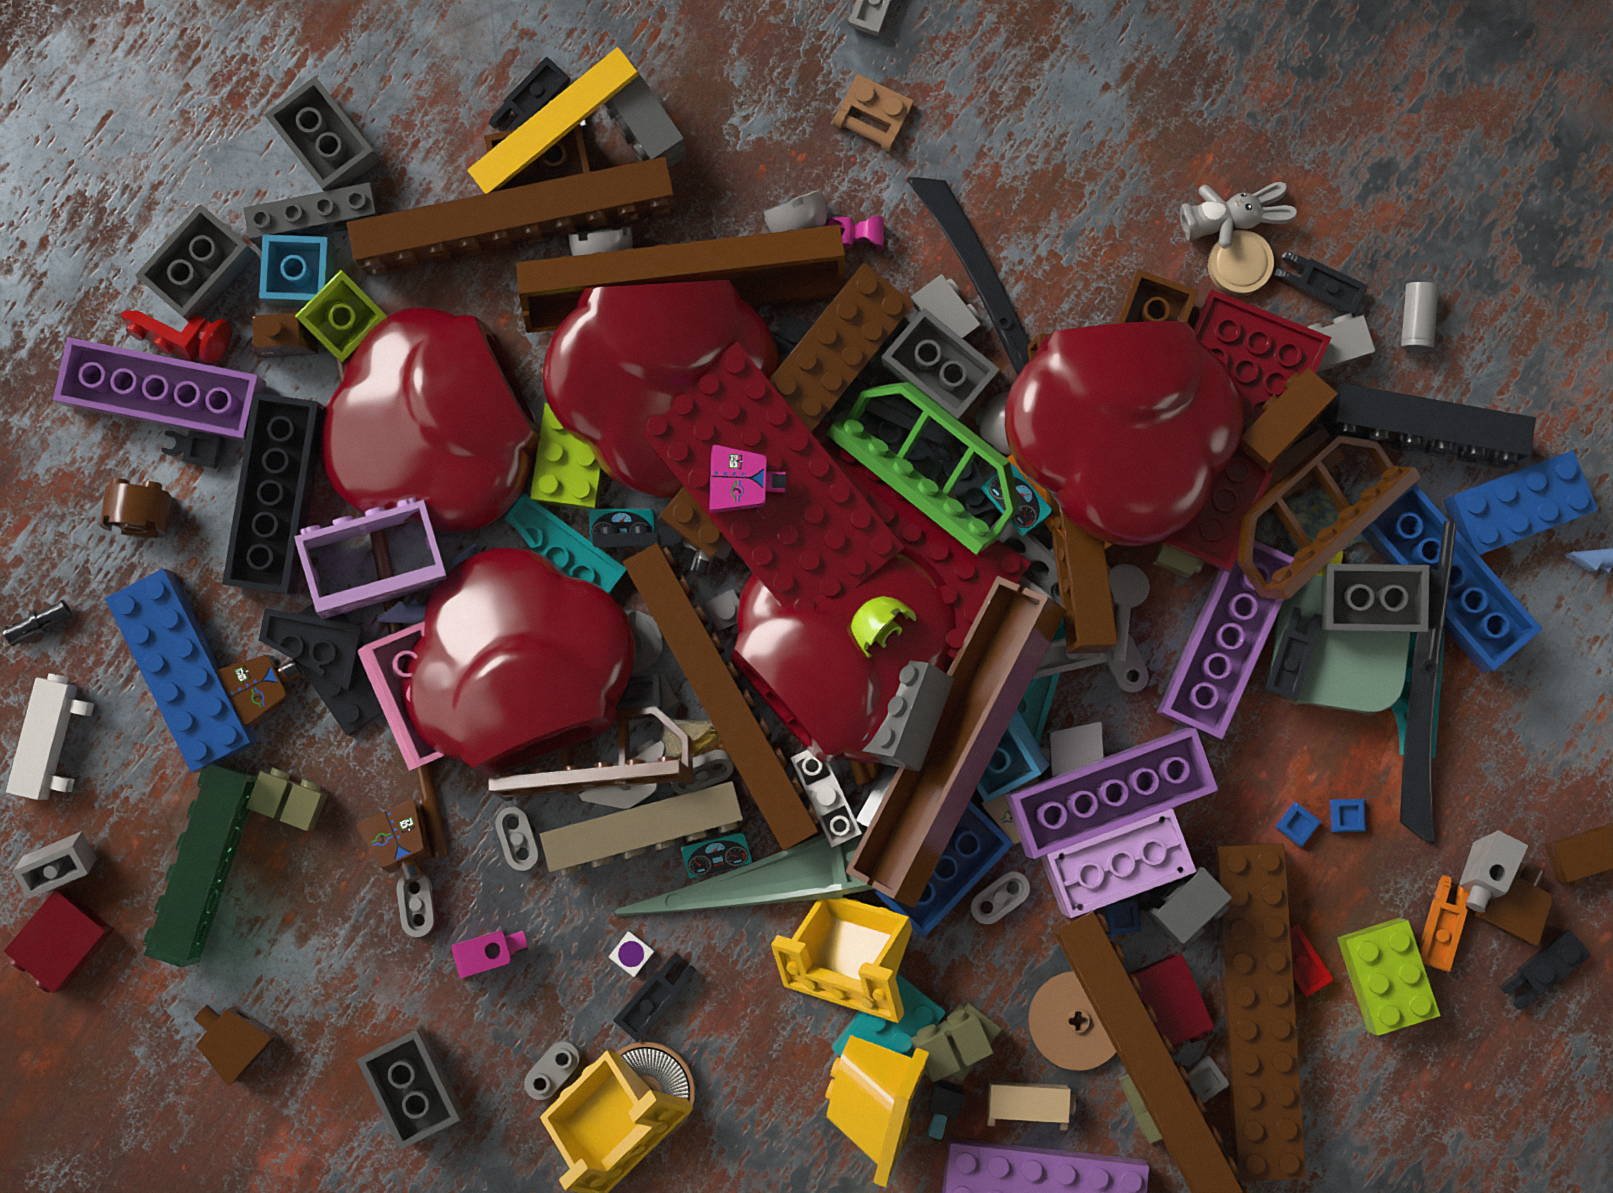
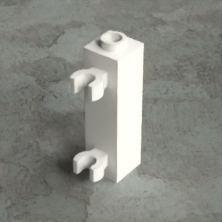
M49 673L47 679H35L6 789L7 793L36 800H48L51 789L72 792L75 779L57 776L55 772L71 713L92 716L94 703L76 700L75 696L78 686L67 684L68 677Z

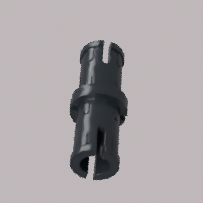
M60 600L58 603L39 612L36 610L29 612L27 618L4 627L3 634L7 642L11 646H15L36 634L42 636L48 632L47 629L72 619V612L68 604L64 600Z

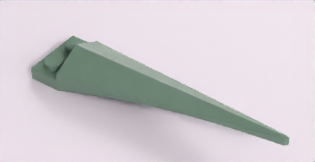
M858 825L862 834L834 847H831L824 833L751 864L702 882L619 908L614 913L616 916L622 917L842 898L844 894L875 889L845 872L865 834L863 825Z

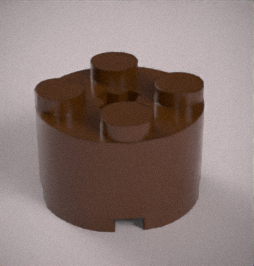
M110 478L109 485L105 487L100 527L110 532L112 531V526L119 527L122 535L132 537L157 538L158 532L164 537L167 535L172 496L169 492L162 490L163 485L158 482L143 481L142 485L130 484V481L126 479Z

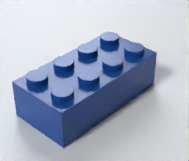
M1574 450L1442 500L1450 520L1458 522L1457 531L1478 555L1598 510Z

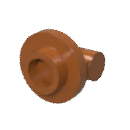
M849 761L857 785L868 782L878 774L879 763Z

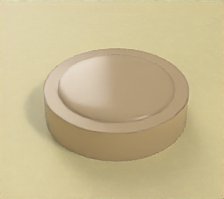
M1247 230L1233 231L1232 244L1227 249L1220 247L1218 240L1208 257V271L1212 281L1220 290L1234 296H1245L1258 291L1268 281L1274 267V256L1269 244L1260 235Z

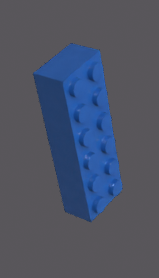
M1414 483L1369 524L1361 534L1387 564L1429 565V569L1438 570L1444 521L1448 520L1418 485ZM1456 530L1444 629L1482 673L1495 671L1543 628Z
M163 568L105 598L191 773H202L259 743L252 727L243 726L216 672L222 669L173 571Z

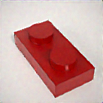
M1296 923L1290 927L1293 979L1304 996L1308 997L1334 981V979Z

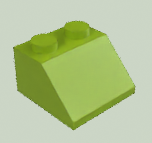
M340 270L295 317L332 355L343 362L360 345L368 332L384 320L387 315Z

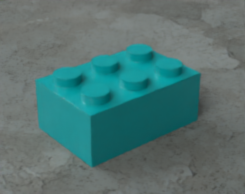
M897 972L896 982L904 1009V1015L900 1022L896 1023L858 1011L833 1042L832 1050L842 1056L850 1035L911 1058L915 1048L910 1038L916 1036L918 1030L927 1025L934 1024L936 1026L946 1012L940 1005Z

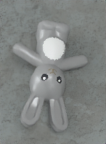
M1283 182L1273 183L1254 194L1238 193L1227 202L1210 186L1202 185L1199 188V194L1206 202L1194 206L1187 203L1182 204L1180 220L1187 241L1191 242L1205 235H1211L1220 231L1219 245L1227 249L1232 244L1233 226L1246 230L1253 228L1261 222L1287 224L1295 220L1297 211L1294 207L1288 205L1264 207L1280 200L1285 195L1286 184Z

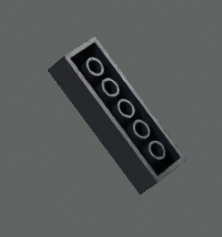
M1342 383L1334 389L1338 394L1334 402L1325 410L1322 427H1325L1330 436L1361 438L1377 441L1380 445L1381 442L1394 444L1393 449L1399 451H1413V448L1425 450L1426 455L1433 457H1444L1445 454L1456 455V460L1461 462L1475 463L1479 459L1489 461L1488 466L1495 468H1508V465L1517 464L1518 461L1531 456L1536 417L1346 383Z
M253 393L222 585L237 589L296 597L301 558L294 536L301 535L300 530L307 528L319 455L318 429L324 406L318 401Z

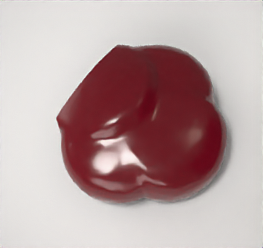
M730 280L588 288L584 290L579 299L578 308H575L562 321L549 342L543 365V389L549 407L561 426L574 438L589 446L596 461L611 479L626 489L648 497L673 499L683 486L641 434V431L647 428L648 420L652 416H662L673 406L674 399L679 395H684L685 392L692 388L702 376L706 375L717 364L723 352L736 342L740 344L768 380L780 367L781 360L776 341L769 326L749 304L739 298L738 292Z
M412 307L388 314L384 320L368 332L360 345L348 356L343 381L326 403L320 418L318 429L319 458L326 478L333 489L359 512L365 514L367 510L377 507H384L386 511L398 507L397 503L399 501L416 498L417 502L424 500L433 531L466 533L492 524L505 514L518 499L529 475L533 458L537 454L539 440L541 439V427L515 372L487 324L476 316H455L447 311L435 308ZM420 511L411 514L403 521H414L424 527Z
M1129 322L1058 330L1042 339L1035 357L1023 367L1012 384L1005 407L1004 426L1008 446L1017 465L1032 481L1052 494L1061 511L1073 525L1086 534L1111 544L1142 546L1158 542L1179 531L1203 508L1215 475L1227 465L1240 444L1244 425V408L1239 388L1231 372L1209 348L1198 340L1196 333L1187 322Z
M905 547L854 589L840 590L835 596L831 597L821 595L811 599L814 602L815 609L795 610V604L783 608L752 573L744 586L739 600L737 612L738 638L732 659L774 714L820 763L836 761L839 758L859 763H882L880 759L862 750L872 741L887 717L888 704L896 696L901 683L899 679L900 672L908 665L910 660L929 663L946 674L948 673L951 661L947 654L950 647L947 644L946 637L949 631L956 629L954 605L944 603L940 587L947 584L938 571L921 555ZM881 596L895 598L914 611L916 621L910 617L906 619L899 612L893 621L902 628L901 634L898 636L896 630L892 631L885 640V645L887 646L884 648L875 640L865 650L872 655V657L867 658L853 635L851 628L853 617L857 611L869 600ZM946 700L945 706H944V708H943V711H942V714H941V717H940V719H939V722H938V725H937V727H936L935 732L937 731L939 725L941 724V722H942V720H943V718H944V715H945V712H946V709H947V705H948L947 700ZM867 733H868V738H867L866 740L862 741V740L864 739V737H865V736L867 735Z
M493 548L477 553L459 562L446 574L447 579L440 580L437 583L425 607L423 618L425 622L424 637L420 635L410 650L417 657L415 659L408 656L403 665L402 672L406 674L412 673V675L401 679V702L404 713L411 727L430 748L450 759L467 763L482 775L488 777L549 758L586 742L613 727L617 713L616 706L634 668L635 638L628 615L606 590L590 581L568 576L561 567L544 555L518 548ZM409 686H410V701H409V700L407 699V697H406V692H407V689L409 688Z

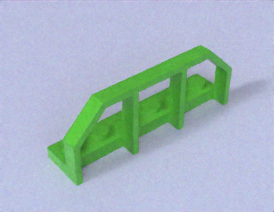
M910 382L869 387L862 391L849 415L832 424L826 434L976 555L999 539L1020 507L1010 461ZM901 393L923 410V413L897 455L888 449L885 442L873 437L858 422L871 397ZM931 418L969 447L942 491L934 481L922 476L907 461L908 456ZM976 454H979L997 469L1006 510L992 531L984 521L976 519L966 511L959 501L950 498Z

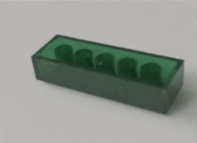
M209 764L207 769L204 768L197 784L200 787L197 800L191 802L187 811V819H190L186 832L183 831L180 834L176 844V850L179 851L176 862L169 866L166 873L165 882L168 883L165 894L159 897L154 909V913L157 914L154 927L148 929L144 938L143 945L146 946L144 956L181 968L200 962L251 812L246 806L259 776L258 774L227 764Z

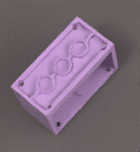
M416 498L399 501L396 508L386 511L384 507L373 508L365 512V517L354 520L352 516L341 517L333 521V526L322 529L320 525L309 526L300 530L301 535L294 536L316 613L321 619L433 588L440 580L447 579L424 500L417 502ZM420 511L427 534L425 542L428 550H432L435 565L322 597L318 584L320 577L317 569L313 567L309 553L310 549L359 535L365 536L373 531L405 523L403 521L408 516Z
M1172 808L1040 856L1061 914L1069 918L1196 872Z

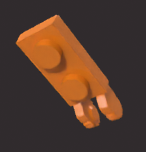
M1442 875L1435 892V899L1432 900L1418 950L1423 964L1450 972L1467 915L1466 901L1470 892L1459 885L1455 896V905L1446 903L1452 880L1449 876Z

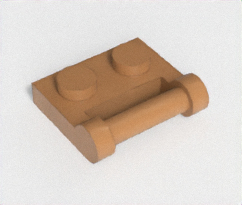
M856 74L833 119L832 125L840 129L843 126L881 144L880 148L889 152L914 100ZM852 109L890 128L885 133L848 114Z

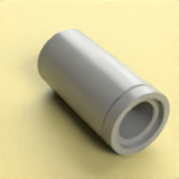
M1411 282L1406 284L1401 349L1414 352L1434 350L1439 285L1429 282Z

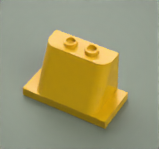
M844 897L819 899L792 939L777 935L771 946L784 987L899 1023L903 1017L904 1009L896 982V975L912 932L909 916L892 912L883 907L878 908L864 904L856 899Z
M850 1035L841 1058H836L830 1076L834 1077L835 1080L832 1079L825 1095V1098L830 1100L826 1117L878 1165L873 1183L886 1188L907 1138L912 1119L908 1117L914 1095L923 1077L929 1052L916 1048L913 1057L910 1058Z
M606 1051L594 1064L589 1065L583 1070L582 1076L575 1083L561 1092L560 1097L540 1116V1119L570 1168L559 1179L564 1190L577 1193H608L693 1110V1107L686 1098L651 1090L618 1053Z

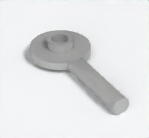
M1131 564L1115 566L1110 570L1108 577L1109 585L1112 587L1111 592L1114 595V604L1118 606L1116 624L1119 629L1117 645L1113 647L1112 662L1116 664L1125 663L1131 608L1143 603L1150 589L1146 574L1140 568Z

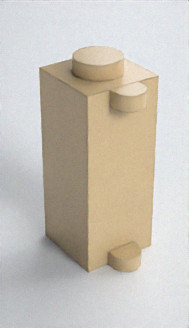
M989 1080L987 1125L995 1126V1119L1059 1122L1060 1130L1067 1131L1069 1114H1075L1076 1097L1075 1094H1070L1071 1089L1067 1085Z

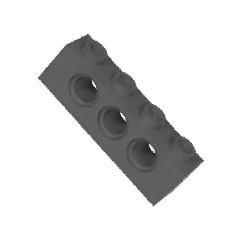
M370 182L243 208L248 237L258 248L262 247L263 235L315 237L348 230L346 222L381 215L377 192Z
M1000 518L990 528L991 531L994 529ZM1009 522L998 540L1031 562L1024 575L1048 592L1054 601L1061 606L1051 531L1043 524L1022 537Z

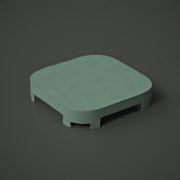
M1314 575L1291 598L1283 600L1277 614L1269 674L1285 628L1287 629L1293 608H1300L1302 614L1295 632L1307 635L1308 624L1314 613L1321 615V575ZM1320 620L1315 635L1317 640L1296 702L1286 699V702L1294 705L1305 704L1363 713V716L1376 715L1389 709L1400 697L1404 686L1410 632L1321 629Z

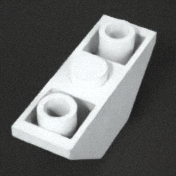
M651 739L637 749L639 755L633 759L645 760L646 763L658 762L657 759L665 755L666 745L662 740L655 743ZM619 761L614 766H619ZM659 783L630 786V790H623L620 787L585 790L579 796L582 801L631 809L657 792Z
M808 750L791 757L831 847L862 834L829 762L820 763Z

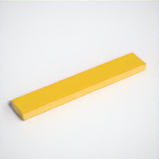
M618 47L615 48L467 171L485 194L496 192L640 74Z

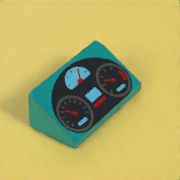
M1011 464L1020 507L1010 523L1023 537L1043 525L1053 511L1018 469ZM996 474L982 485L981 489L1003 514L1006 507L999 475Z
M589 509L591 543H593L592 534L600 533V527L620 526V532H633V526L652 525V531H655L654 509Z
M745 831L681 847L689 879L752 863Z

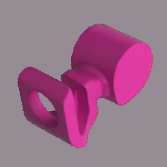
M875 215L866 221L859 222V224H855L850 217H831L826 219V226L840 225L844 250L852 248L854 241L864 242V239H867L876 245L877 251H883L884 217Z

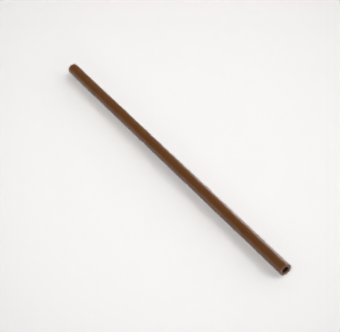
M335 357L340 384L343 381L348 357L343 362ZM385 528L370 532L369 536L378 581L394 577ZM395 598L384 601V612L391 609V606L394 607V604H397L399 599ZM387 623L389 635L404 630L403 623ZM431 762L415 768L432 857L437 858L447 856L449 853Z

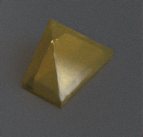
M671 719L692 738L693 757L719 737L716 729L708 721ZM664 724L662 742L665 747L663 756L677 757L682 762L681 738Z

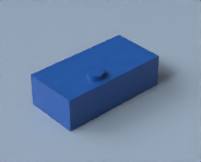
M969 801L915 908L901 903L877 889H873V891L896 913L909 916L912 929L924 938L1014 843Z

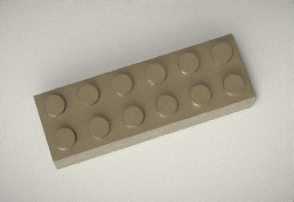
M731 781L540 833V838L549 872L558 870L559 876L582 870V863L590 862L592 868L613 862L612 855L622 853L623 859L645 853L644 847L654 844L655 850L673 846L676 844L675 838L686 835L688 842L708 836L707 829L718 827L719 833L739 827L738 821L743 820L744 815L735 782Z

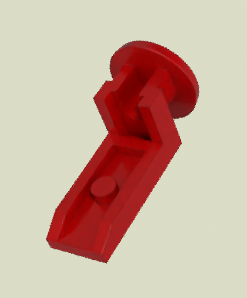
M124 310L120 315L127 326L126 331L132 337L139 341L146 339L152 342L161 352L165 354L172 352L190 362H194L198 355L204 363L213 364L225 354L232 338V326L225 319H218L211 323L194 313L180 332L140 311Z

